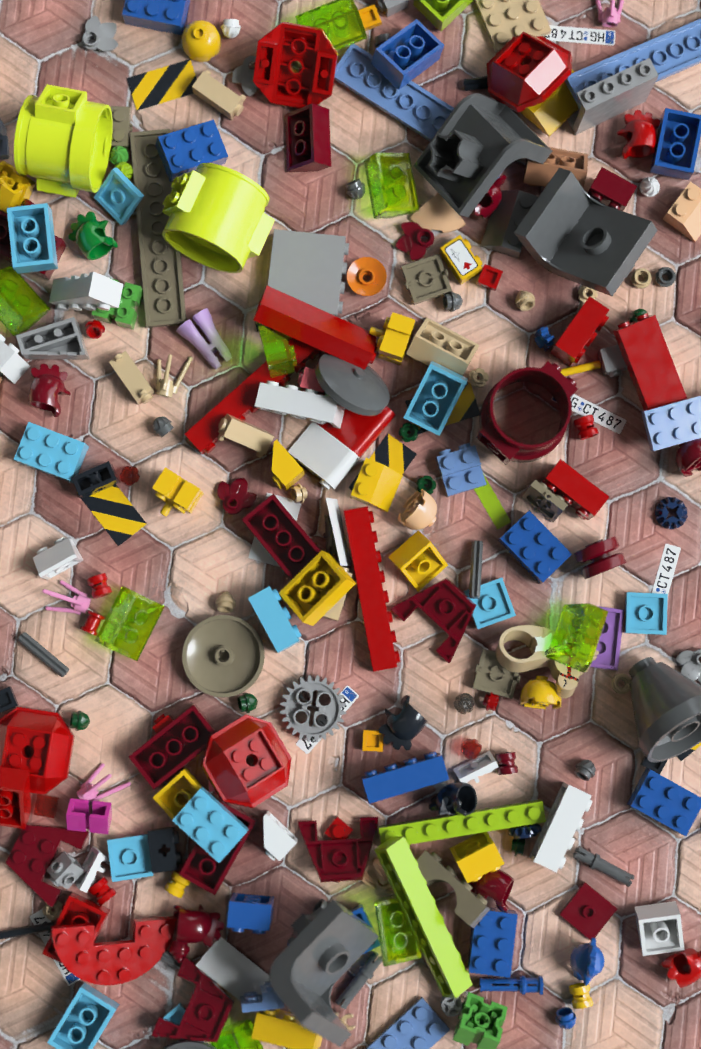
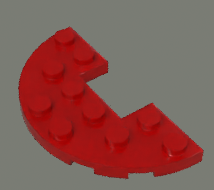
M174 916L134 919L133 940L94 943L93 923L51 926V938L59 959L73 975L96 985H117L142 976L158 963L171 943L176 918Z

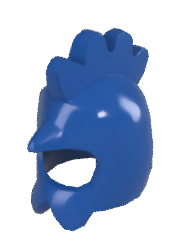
M591 938L589 943L580 944L573 949L570 956L573 976L578 980H583L585 986L604 968V955L600 948L596 946V938Z

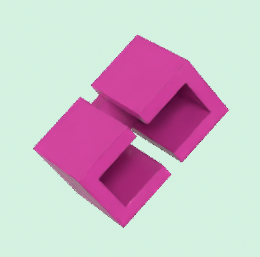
M70 798L66 813L67 830L86 832V829H90V833L108 834L112 820V803L93 801V814H89V800Z

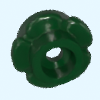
M405 423L399 429V436L402 437L404 442L415 441L418 437V428L411 423Z
M431 476L420 477L417 480V491L420 493L421 489H424L431 495L433 490L436 489V482Z
M525 839L512 840L511 851L515 852V856L523 855Z

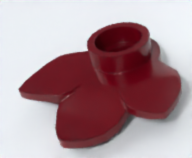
M402 223L401 228L405 235L397 241L395 247L402 252H410L411 260L421 259L425 255L426 249L433 245L434 234L429 229H422L418 223ZM421 237H427L428 241L422 242Z
M238 478L231 485L221 481L218 486V497L223 501V509L228 514H238L243 508L253 506L256 501L257 495L248 492V483L245 478ZM230 502H236V506H230L229 504Z

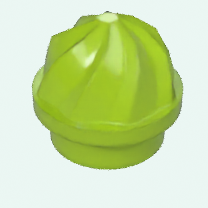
M119 162L114 167L118 168L129 180L133 177V168L127 162Z

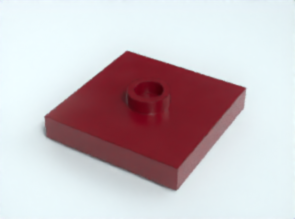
M583 882L559 915L591 940V938H595L617 911V908L586 882Z

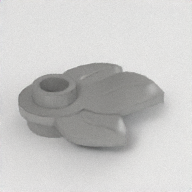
M93 16L86 22V32L82 36V44L86 49H99L102 52H109L118 46L117 41L113 39L117 30L116 23L108 22L101 24L97 16ZM95 39V42L89 43V40Z
M256 56L247 57L243 61V65L237 67L232 75V82L242 83V88L249 97L258 89L253 82L254 69H249V64L251 62L255 63Z
M701 648L696 651L685 650L676 657V661L683 665L680 673L693 681L698 679L701 684V662L699 661Z

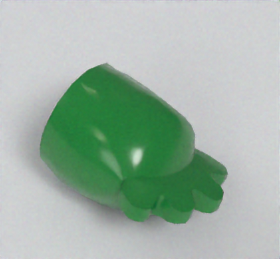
M92 211L87 212L86 216L78 215V223L71 224L72 233L68 235V238L77 243L82 254L89 260L99 259L110 252L113 247H118L113 238L105 235V227L108 221H97Z

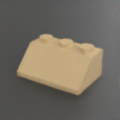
M426 318L415 334L406 354L427 366L430 365L431 361H434L463 376L479 345Z

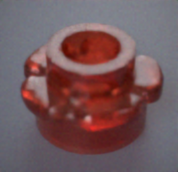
M126 466L122 469L120 479L128 486L134 485L140 479L139 471L134 466Z

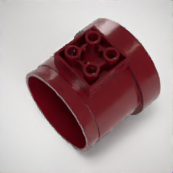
M547 361L541 368L525 367L508 373L492 387L485 397L479 415L481 431L476 438L505 465L510 461L518 463L533 462L547 456L560 443L566 432L572 413L571 397L578 388L575 381L570 377L566 378L561 373V368L554 362L551 364ZM516 382H531L545 388L555 398L560 411V426L556 436L547 442L536 445L521 444L510 439L501 431L496 423L493 412L495 395L504 387Z

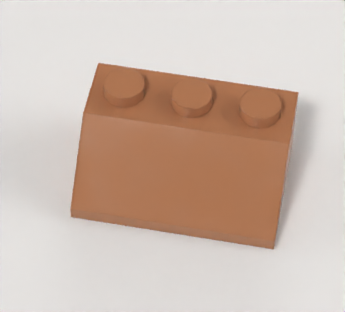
M549 147L553 152L543 164L527 158L523 183L534 187H546L557 170L563 168L571 171L584 188L588 172V154Z

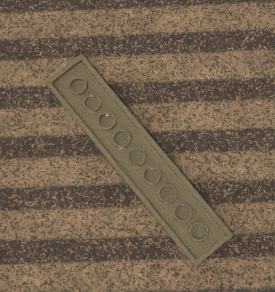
M170 129L130 132L134 185L144 195L136 207L147 328L177 326L187 321L181 253L170 246L162 236L164 227L169 219V216L162 212L164 208L163 202L173 189L171 187L173 181L168 179L155 144L158 136L170 133Z

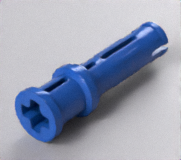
M521 975L519 979L480 978V992L516 991L522 995L526 993H539V995H543V976L526 978L525 975ZM491 984H509V986H492ZM528 984H536L537 986H528Z

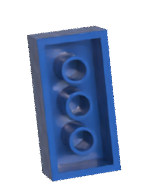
M433 751L424 754V758L420 760L413 757L404 760L405 764L400 766L393 763L384 766L385 770L377 772L376 769L364 772L365 776L362 777L369 804L449 780L442 755Z

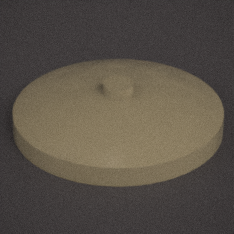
M230 615L212 616L198 623L188 634L182 651L183 667L189 680L200 691L215 697H231L249 689L259 678L265 659L264 646L257 631L246 621Z

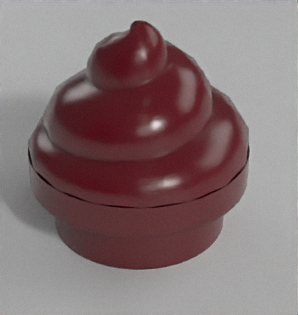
M172 941L169 947V953L178 963L182 962L184 957H187L190 952L188 943Z

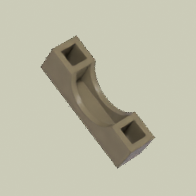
M425 850L417 862L427 885L429 886L437 882L449 883L457 896L454 912L470 927L475 928L490 910L486 905L488 901L482 895L478 894L476 896L472 893L471 889L473 887L464 879L462 881L458 880L455 877L458 873L449 865L445 868L440 863L442 859L434 851L430 854Z

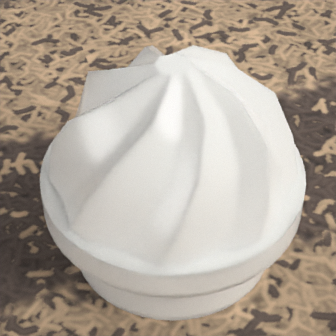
M224 19L221 28L223 34L232 39L239 34L241 26L237 19Z
M647 177L640 183V191L646 197H653L659 192L660 184L653 177Z

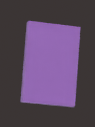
M583 605L579 644L584 649L599 651L596 660L591 662L590 667L618 670L624 618L623 609Z

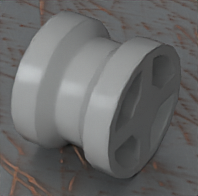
M459 996L456 999L442 997L441 1007L447 1016L453 1017L461 1012L462 1002Z

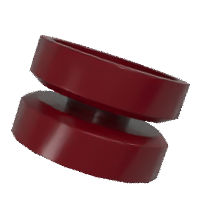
M616 536L589 544L584 549L574 553L578 563L591 560V564L581 569L584 579L627 563L623 553L609 555V552L618 549L620 546Z

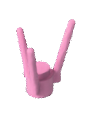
M595 0L598 22H602L604 27L617 26L620 22L624 0L619 1L617 11L614 8L615 0H610V7L605 8L604 12H602L600 0Z
M63 580L60 581V584L79 596L74 595L73 598L53 591L42 590L45 594L71 602V607H73L46 606L45 610L75 613L81 615V612L87 613L91 598L87 597L88 594L79 591Z
M102 763L87 781L80 785L81 789L77 791V795L80 799L89 800V803H93V801H98L130 786L131 783L127 782L97 795L99 793L97 788L111 778V774H108L95 785L91 783L105 766Z

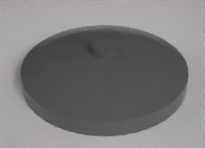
M328 353L322 355L317 362L315 375L320 386L330 398L342 407L360 415L374 416L380 414L388 405L390 399L388 388L382 378L369 365L364 370Z

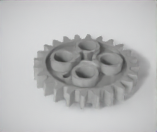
M308 675V681L306 682L301 677V684L298 685L294 681V689L287 687L290 694L282 695L287 699L286 702L280 703V705L285 707V710L280 711V713L287 716L282 722L289 721L286 729L293 727L292 735L299 732L300 740L304 735L307 736V742L310 741L311 736H314L315 741L318 742L320 735L326 740V733L328 732L333 736L332 728L339 730L340 728L336 723L344 722L340 718V715L346 714L345 711L341 710V707L346 706V703H340L344 695L338 696L337 693L340 688L334 690L332 688L334 682L327 685L326 677L322 682L319 681L318 675L315 681H312L310 675ZM317 690L316 707H319V711H315L313 726L310 727L311 710H308L307 707L312 705L313 692ZM302 691H307L310 694V700L306 703L299 700V694ZM328 694L331 701L329 705L324 706L320 704V695ZM299 711L307 714L306 722L299 723L296 720V714ZM320 714H324L328 718V722L324 726H320L316 722V717Z

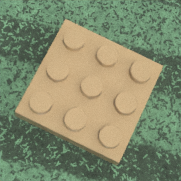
M475 0L496 54L512 37H518L522 32L533 36L551 34L550 26L539 0Z

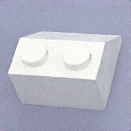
M62 537L54 542L55 545L51 548L44 547L36 552L37 555L33 557L40 578L49 580L83 561L71 538L66 539Z
M267 811L263 817L265 853L273 861L277 859L280 862L297 843L298 838L274 815Z
M676 901L635 907L636 923L643 956L684 950L681 915Z

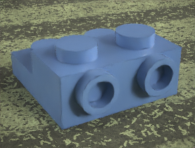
M470 443L458 446L459 450L451 452V449L439 452L440 456L436 457L447 497L487 485L475 445L470 446Z
M270 981L264 982V985L260 986L261 994L246 992L244 996H240L242 1013L285 1008L283 1001L273 990Z

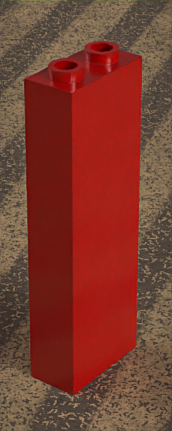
M266 286L259 301L254 321L364 370L368 363H373L376 357L377 336L369 334L368 330L270 286Z
M644 313L636 317L637 321L632 323L625 321L618 324V329L613 330L643 410L687 399L656 315Z

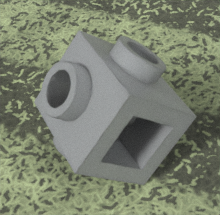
M65 851L47 868L51 875V882L57 887L61 885L67 890L85 872L77 859Z

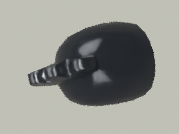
M405 695L401 699L402 710L400 714L394 715L385 708L387 721L386 724L378 729V732L385 734L383 742L385 744L393 742L395 750H399L401 746L405 750H410L412 746L411 740L422 731L427 723V720L409 704V695Z
M465 782L450 783L442 787L437 796L431 799V804L428 806L429 810H439V815L448 814L466 817L472 814L476 808V791L473 786Z

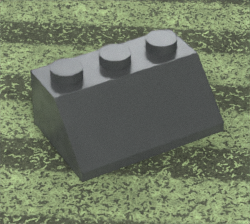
M501 190L502 200L496 210L490 215L480 247L518 259L523 244L514 232L532 208L538 196L520 190Z

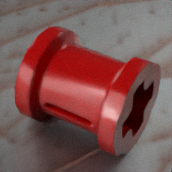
M88 610V617L80 629L97 636V629L101 620H104L105 617Z

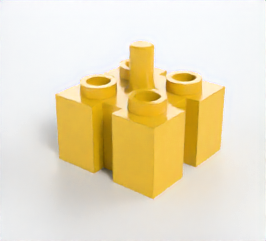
M5 160L0 162V210L7 213V208L21 206L25 199H30L36 183L26 175L18 174L16 168Z
M392 312L391 317H386L383 330L375 327L370 328L369 334L379 337L376 351L379 352L378 358L401 366L414 329L415 319Z
M166 467L152 487L156 492L155 496L165 502L160 513L166 517L172 507L183 514L186 511L191 514L204 494L200 488Z

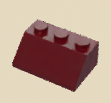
M312 103L285 114L287 172H318L331 167L329 108Z

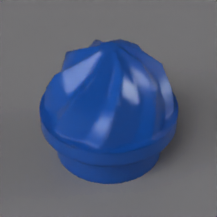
M568 1007L557 1010L556 1023L559 1024L560 1028L565 1030L571 1029L575 1025L576 1014Z

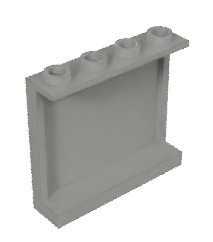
M650 58L576 93L582 106L580 110L574 112L567 119L575 135L646 101L659 76Z
M274 229L268 286L338 317V313L342 314L343 309L340 294H344L345 290L342 274L346 275L347 271L344 255H348L349 243H346V236Z

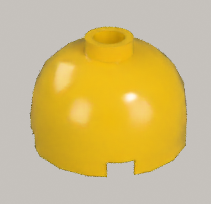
M197 20L188 24L183 31L181 38L182 47L191 60L208 62L219 53L221 48L220 34L210 22Z
M536 676V680H531L524 685L520 695V705L524 704V707L546 709V707L552 705V709H558L561 707L562 698L558 697L554 682L548 681L546 676Z

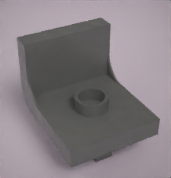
M474 93L465 97L456 105L416 161L414 167L459 215L469 217L509 164L521 158H528L543 164L553 151L508 106L480 93Z
M559 168L514 234L535 261L546 270L557 276L613 296L658 230L650 220L598 202L583 189L571 171Z
M333 899L324 909L320 907L312 914H302L291 925L294 931L288 940L289 945L273 962L269 977L273 990L302 1026L340 1047L352 1034L331 1007L330 995L332 988L337 980L379 936L370 925Z

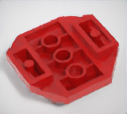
M282 21L258 41L253 82L271 103L302 108L312 103L318 105L332 96L338 53L322 28ZM293 61H298V62H300L301 65H302V68H301V69H295V68L292 66V62H293Z
M522 32L518 37H512L486 64L489 94L516 112H521L527 107L544 102L571 75V52L543 36H533Z
M17 707L0 719V766L29 771L30 792L46 795L69 776L75 736L60 713ZM28 745L34 749L32 757L27 756L25 753V748Z
M245 714L209 736L201 767L222 802L254 808L288 786L292 757L271 722ZM248 755L251 756L254 760L252 766H249L246 763V757Z

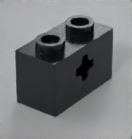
M109 461L71 477L79 496L83 499L120 483L116 471Z
M174 826L147 831L152 873L178 870L179 864H182L181 852H177L176 845L179 843L178 831H175ZM164 844H166V848H170L167 855H165L164 851H161Z

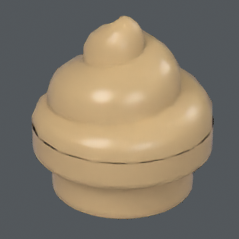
M520 290L516 296L515 304L521 311H528L534 307L535 297L528 291Z
M225 591L216 599L215 605L219 612L230 613L233 612L236 606V600L228 591Z

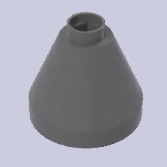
M652 657L637 662L629 670V675L632 678L629 686L638 744L650 762L666 761L688 751L701 742V685L663 662L656 663Z

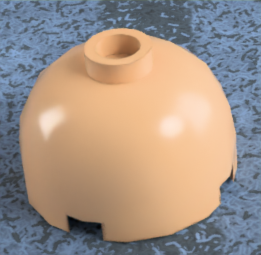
M421 489V493L416 491L403 505V508H406L403 514L399 513L398 521L405 527L412 530H421L427 526H432L436 521L437 504L429 493Z

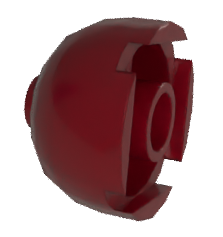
M701 438L679 444L680 448L676 452L675 461L682 475L689 477L694 475L691 471L695 469L701 471Z

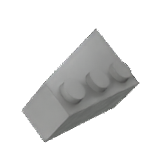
M74 317L16 335L21 354L26 359H89L79 324Z

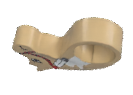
M521 625L505 630L496 647V658L499 664L508 671L521 673L548 667L552 677L556 680V693L561 698H569L573 695L578 685L579 676L584 672H588L591 662L596 660L599 654L597 650L584 649L576 641L561 633L534 625ZM511 640L521 641L528 647H531L530 650L533 654L526 659L514 658L506 652L504 643Z

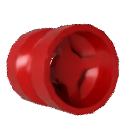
M593 414L574 420L575 427L579 430L578 436L580 440L599 434L597 427L593 423L595 421Z
M106 573L87 579L88 586L92 588L91 595L93 599L112 593L111 587L107 584L108 578Z
M105 877L88 889L91 895L96 896L97 903L100 906L117 893L114 888L108 886V881Z

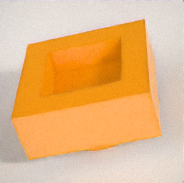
M375 4L356 11L363 32L382 25Z
M363 730L362 751L383 752L384 734L376 730Z

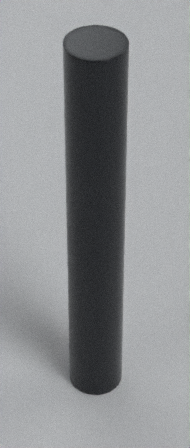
M54 922L0 931V940L51 931V926L55 925Z

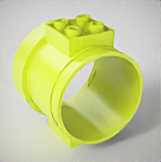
M48 84L40 97L28 95L22 104L15 131L14 163L17 173L36 177L37 190L44 191L45 193L75 198L80 190L96 193L103 183L111 151L113 119L110 106L87 101L86 91Z
M201 163L197 166L196 171L192 170L184 173L173 180L171 185L173 189L164 199L162 211L169 216L162 236L170 246L204 266L226 273H240L248 258L259 256L275 219L264 213L270 198L260 185L233 169L213 163Z

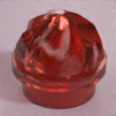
M466 739L461 744V752L468 759H476L482 749V745L476 739Z

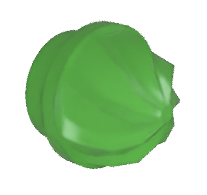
M115 146L110 151L109 159L112 164L117 165L119 162H127L129 153L126 148Z

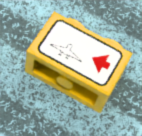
M461 235L440 247L439 254L460 285L481 273V265H483L478 255L474 256L470 249L472 247L466 238L463 239Z

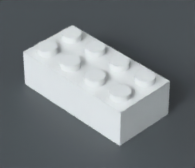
M563 782L546 822L542 827V831L531 851L530 859L556 873L558 868H563L566 861L564 855L567 849L571 850L575 841L573 838L574 833L582 827L584 820L581 818L584 811L588 812L591 807V795Z

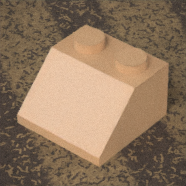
M690 181L662 220L694 243L701 235V189Z

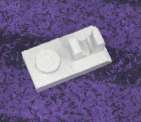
M488 751L453 770L460 782L468 783V781L474 779L476 783H479L478 776L490 773L499 766L491 752Z
M92 846L82 865L85 872L74 882L79 890L86 893L89 887L94 884L96 872L104 873L106 871L100 865L101 862H110L109 856L101 853L95 846Z

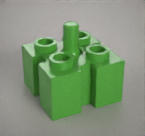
M125 282V286L122 288L119 308H110L109 311L96 308V311H92L91 315L95 320L111 324L113 319L118 326L134 330L138 315L134 308L141 305L143 297L142 287Z
M468 992L462 1003V1010L458 1016L460 1020L456 1025L453 1040L467 1046L472 1042L477 1044L476 1049H496L501 1040L503 1031L501 1026L505 1021L508 1007L493 1001L490 1005L483 1003V997Z

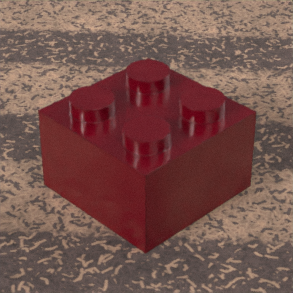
M602 167L588 194L608 207L624 211L637 186Z

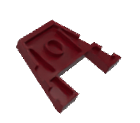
M446 577L394 605L391 610L403 621L417 607L425 612L449 635L436 649V652L450 663L476 608V604Z
M378 817L360 818L361 838L318 841L317 820L298 822L299 830L320 882L363 880L378 826Z
M26 825V828L22 829L6 864L50 907L54 908L62 890L43 882L47 868L51 865L62 841L82 850L90 833L87 831L81 832L62 828Z
M185 957L177 976L195 983L196 988L181 1023L178 1025L163 1017H159L151 1036L218 1042L235 1001L201 969L195 966L189 958Z

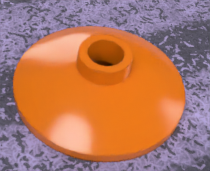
M359 258L350 265L347 271L349 287L360 296L376 295L386 284L387 273L385 267L375 258ZM366 275L371 278L368 282L363 280V277Z

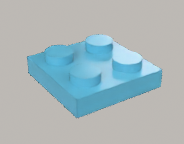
M118 168L111 170L94 196L120 225L128 221L144 197Z
M503 578L482 584L479 599H471L469 597V589L463 591L476 604L472 617L477 630L516 616Z
M626 592L624 633L667 635L668 594Z
M148 834L107 840L112 882L154 876L151 867Z

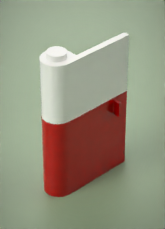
M387 406L380 414L374 416L360 415L345 408L340 429L333 427L329 422H325L324 425L312 422L288 450V453L318 475L321 479L319 483L328 490L330 488L335 489L396 415Z

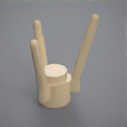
M168 355L164 379H161V360H157V382L155 387L157 395L172 398L173 393L177 394L178 387L190 366L192 357L188 358L175 385H173V381L168 380L172 355Z

